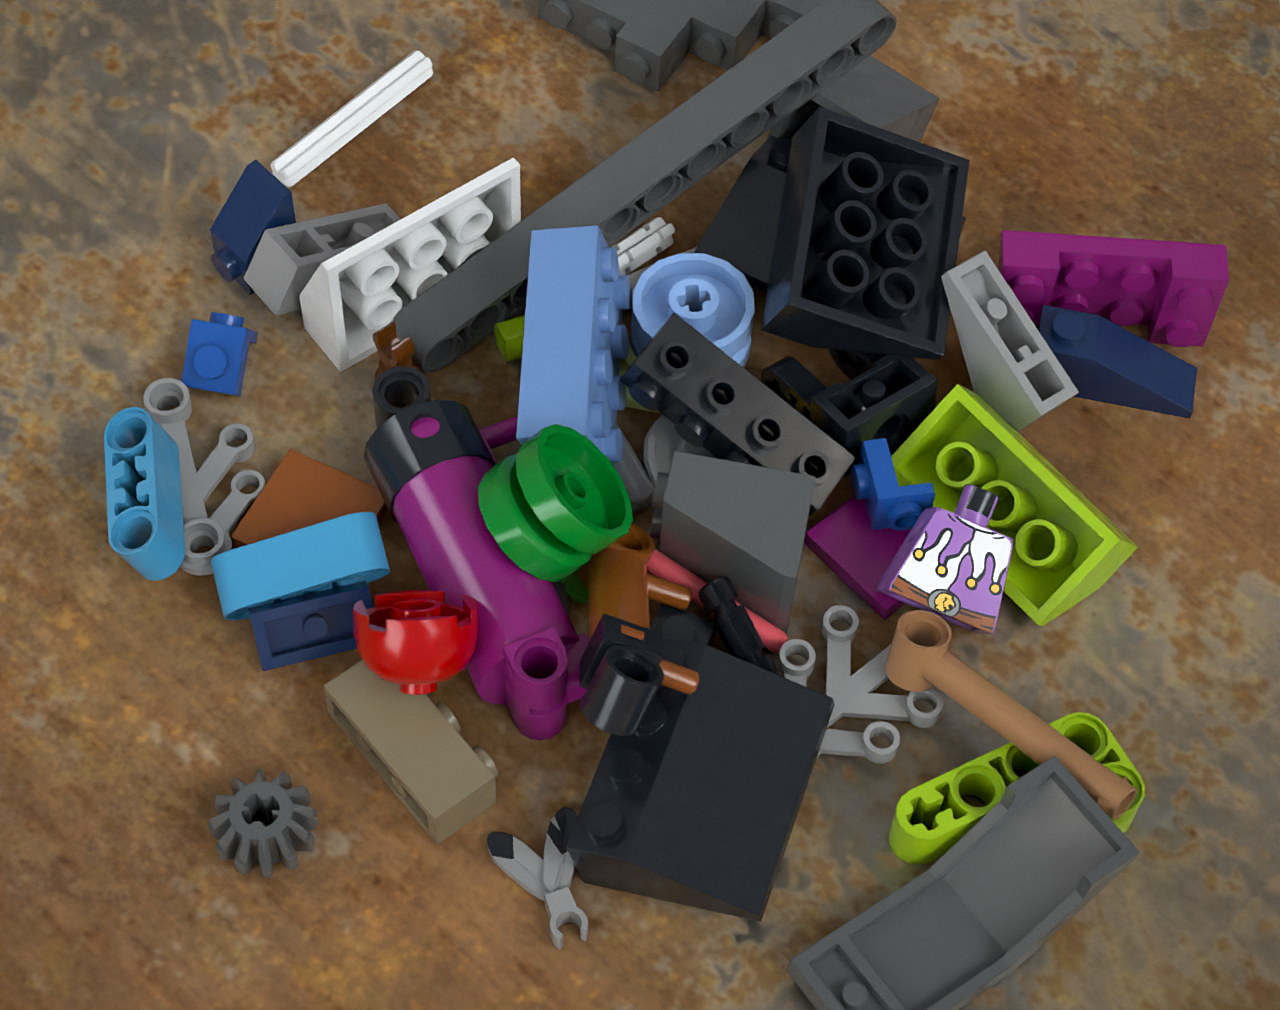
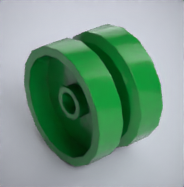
M558 424L550 425L538 431L521 445L517 454L504 458L486 472L478 485L479 508L489 532L501 550L519 568L539 580L558 582L570 576L589 562L592 554L608 548L627 534L633 520L631 500L621 477L609 459L591 440L572 428Z

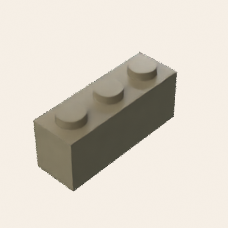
M363 660L324 685L328 714L436 845L496 804L495 777L498 776V770L494 762L482 747L476 745L471 748L459 734L461 728L456 717L443 702H438L434 705L426 694L410 695L400 692L399 684L382 680L365 666Z

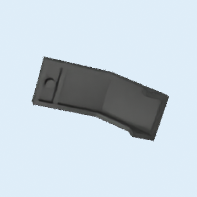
M1053 756L1008 785L1000 802L927 871L790 959L786 971L817 1010H958L1015 971L1131 864L1140 852L1059 759Z

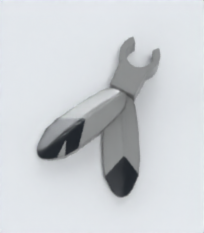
M569 807L560 809L550 820L543 860L525 843L513 835L492 832L487 837V847L493 862L521 887L538 899L545 901V907L550 919V938L554 946L560 950L564 942L563 933L558 928L564 923L578 925L580 927L581 940L587 941L588 939L587 916L576 906L569 889L576 866L566 846L578 818L575 811Z

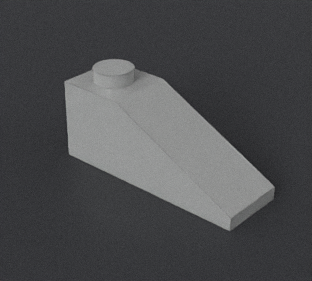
M385 203L266 229L243 279L275 316L301 310L299 295L321 263L401 219Z
M986 250L941 276L974 393L984 399L1017 432L1036 422L1079 393Z

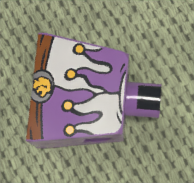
M966 484L954 513L939 507L925 509L878 582L876 591L920 610L937 614L944 620L976 634H993L1013 548V540L987 528L999 497L982 488Z

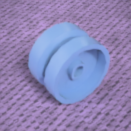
M679 253L658 260L641 274L632 294L630 343L636 358L658 329L673 313H676L745 368L750 356L755 305L754 292L743 273L726 260L705 253Z

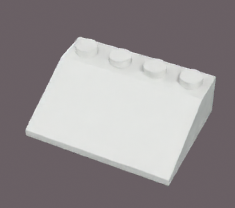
M511 158L320 264L299 295L304 329L340 372L377 352L373 341V333L392 322L405 305L521 222L520 164L514 158Z

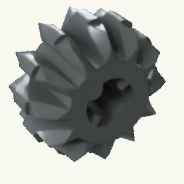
M258 767L254 775L255 782L246 785L243 780L233 776L230 783L233 795H216L213 804L218 815L210 819L209 830L211 837L219 840L216 844V850L221 860L225 862L235 859L237 872L241 873L243 877L258 864L261 867L262 875L270 880L274 873L273 864L282 862L285 867L295 870V867L298 865L295 851L312 852L314 839L310 831L317 828L316 826H318L319 822L317 810L309 806L311 803L310 792L304 785L292 788L291 777L285 771L272 782H268L265 771ZM263 820L268 826L265 827L260 821Z

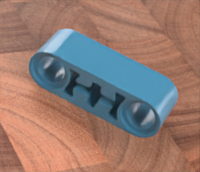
M129 407L115 414L108 422L104 431L108 538L113 550L139 574L148 580L158 581L175 573L185 557L179 448L176 441L146 410L140 407Z
M373 512L344 515L223 552L213 557L210 561L223 617L225 620L232 621L250 618L248 608L366 581L370 583L390 573L377 517Z

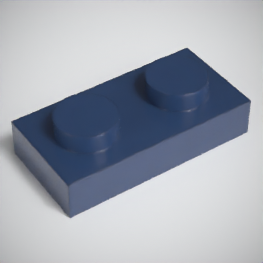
M357 582L248 608L262 671L357 649L354 636L353 608L355 603L363 600L366 610L373 608L367 582Z

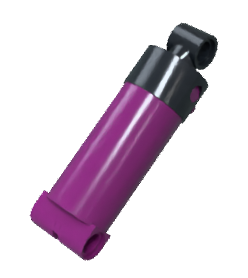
M405 366L390 368L382 372L374 381L372 394L377 429L366 443L364 459L391 516L401 528L429 590L445 591V603L462 607L461 594L471 596L478 601L479 627L475 651L466 669L480 698L491 704H505L515 727L527 738L539 741L551 739L559 734L566 724L567 704L582 699L587 690L580 687L579 662L589 643V639L586 633L577 634L552 582L539 580L522 570L501 550L485 524L478 500V485L486 472L498 464L491 449L517 440L518 416L480 429L476 426L466 406L451 400L431 401L429 381L422 372ZM400 405H409L408 407H397Z

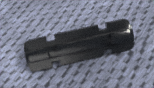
M722 577L704 585L699 591V598L707 613L713 612L716 616L712 623L728 653L779 675V671L771 656L763 655L761 649L765 645L744 605L737 606L734 599L739 596L730 579Z

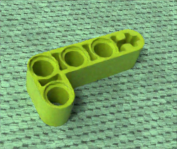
M1076 712L1049 723L1051 727L1070 741L1083 748L1097 762L1109 768L1122 779L1126 776L1130 785L1137 789L1136 796L1128 809L1118 819L1113 820L1110 818L1124 834L1128 831L1145 797V784L1108 727L1098 717L1090 713ZM1008 743L909 790L901 796L889 830V843L892 851L899 859L916 865L926 864L942 857L1000 802L1007 786L1019 779L1014 770L1020 769L1030 772L1040 764L1013 744ZM966 794L975 795L981 798L986 806L973 807L965 803L960 796ZM932 825L931 830H927V827Z

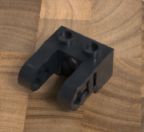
M829 349L835 364L851 380L843 385L837 382L826 388L797 359L786 356L762 370L761 382L856 457L843 476L846 477L851 474L852 465L859 464L863 441L886 438L889 451L902 445L935 409L937 379L913 357Z

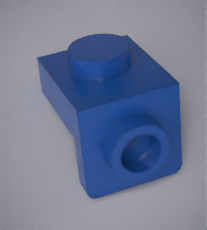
M211 312L209 322L192 319L181 382L187 388L241 396L249 343L256 344L258 336L257 332L243 328V317Z
M886 438L863 441L859 464L852 465L851 480L855 498L857 500H865L872 530L892 528L901 531L912 529L921 513L933 506L935 498L933 484L923 483L899 487Z

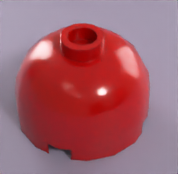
M407 590L375 595L376 607L367 610L363 600L355 603L353 608L354 636L357 652L365 666L384 681L399 684L400 692L410 695L435 692L437 690V683L449 680L468 665L475 651L479 627L478 601L471 596L461 594L462 607L445 603V591Z

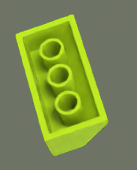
M959 384L947 394L891 456L899 487L923 483L933 484L935 498L932 508L939 507L954 513L966 484L982 488L999 497L987 528L1013 540V548L1003 591L1040 627H1043L1097 591L1138 548L1134 542L984 399Z

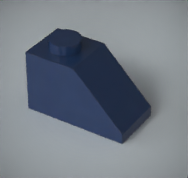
M257 160L246 166L210 228L214 249L211 260L214 267L226 281L232 282L235 280L250 295L255 292L243 278L264 231L296 223L292 192Z

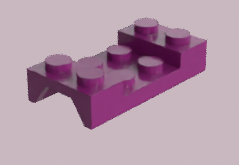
M1002 230L998 270L1036 327L1042 307L1047 305L1096 314L1121 326L1134 324L1148 325L1150 343L1170 344L1175 347L1204 346L1229 283L1226 245Z

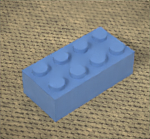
M599 226L531 230L516 439L522 445L542 428L553 424L562 425L574 429L591 440L614 467V463L621 462L623 458V438L620 428H616L617 410H624L626 405L625 384L620 381L622 376H619L620 359H627L629 352L628 333L626 326L622 325L623 309H629L631 306V285L628 275H621L619 271L618 255L615 247H608Z

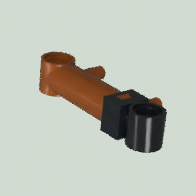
M632 523L627 534L608 548L592 554L590 561L583 565L578 572L580 581L588 588L589 643L579 662L580 687L587 689L581 700L580 707L588 721L597 728L619 736L632 735L638 730L661 685L690 695L695 692L699 683L697 671L663 660L662 633L650 629L649 599L684 610L689 606L692 592L688 587L647 573V564L654 552L655 543L646 531Z

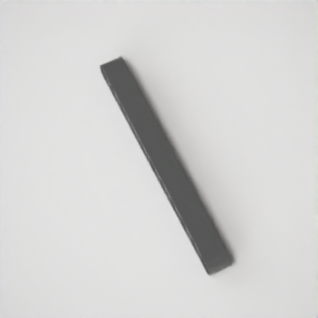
M824 0L405 305L393 319L396 324L398 338L402 341L410 336L415 348V354L412 357L425 372L433 373L445 368L495 331L496 323L510 320L526 309L531 230L599 226L608 247H610L881 48L889 40L896 28L897 20L895 16L878 0Z

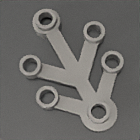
M162 378L154 381L147 387L143 400L146 411L176 441L179 448L182 507L185 523V557L180 568L193 575L213 574L211 559L218 554L233 549L229 533L244 512L250 509L266 483L262 474L255 470L238 472L231 480V493L208 519L204 505L205 501L234 463L247 461L253 456L255 452L253 433L244 424L235 423L226 426L219 434L218 445L196 472L185 422L192 413L189 390L180 380ZM170 406L176 407V408L173 409V410L162 411V410H163L164 408H166V407H170ZM235 439H242L246 441L242 446L239 447H231L228 445L231 441ZM248 485L258 487V489L251 494H243L240 492V490L243 487ZM199 547H212L208 552L194 553Z
M844 605L830 607L823 616L821 634L827 641L825 695L833 698L835 704L827 728L841 717L909 721L914 726L920 728H927L936 724L942 712L943 698L934 688L922 692L910 691L908 696L872 693L889 679L885 672V664L891 644L850 676L851 642L856 637L859 619L856 612L850 607ZM840 620L847 623L850 628L846 631H837L831 627L830 623ZM792 639L782 645L779 653L778 668L784 678L806 687V678L813 671L816 657L812 645L801 639ZM797 654L804 657L807 662L797 666L791 664L786 658ZM917 701L928 702L934 710L929 713L920 712L915 708L914 703ZM885 721L871 723L867 726L864 733L826 729L817 758L820 754L866 757L874 763H887L896 756L900 743V734L892 724ZM875 736H881L886 738L891 746L880 749L875 747L870 739Z

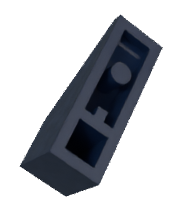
M1043 305L1036 328L1077 388L1079 393L1073 397L1191 418L1197 367L1099 315Z

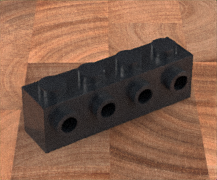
M673 313L658 329L620 378V381L629 388L631 397L638 404L646 409L659 411L675 424L674 428L682 439L694 446H703L716 458L816 476L809 516L819 510L856 458L676 313Z

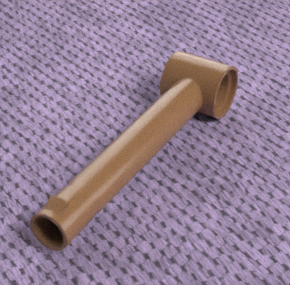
M913 610L904 613L899 618L885 664L886 675L892 683L904 690L913 692L926 691L935 686L1041 765L1048 759L1056 756L1101 809L1113 820L1118 819L1128 809L1136 796L1137 789L1130 785L1127 777L1125 776L1122 779L1109 768L1097 762L1075 743L948 651L952 632L950 626L942 617L929 611Z

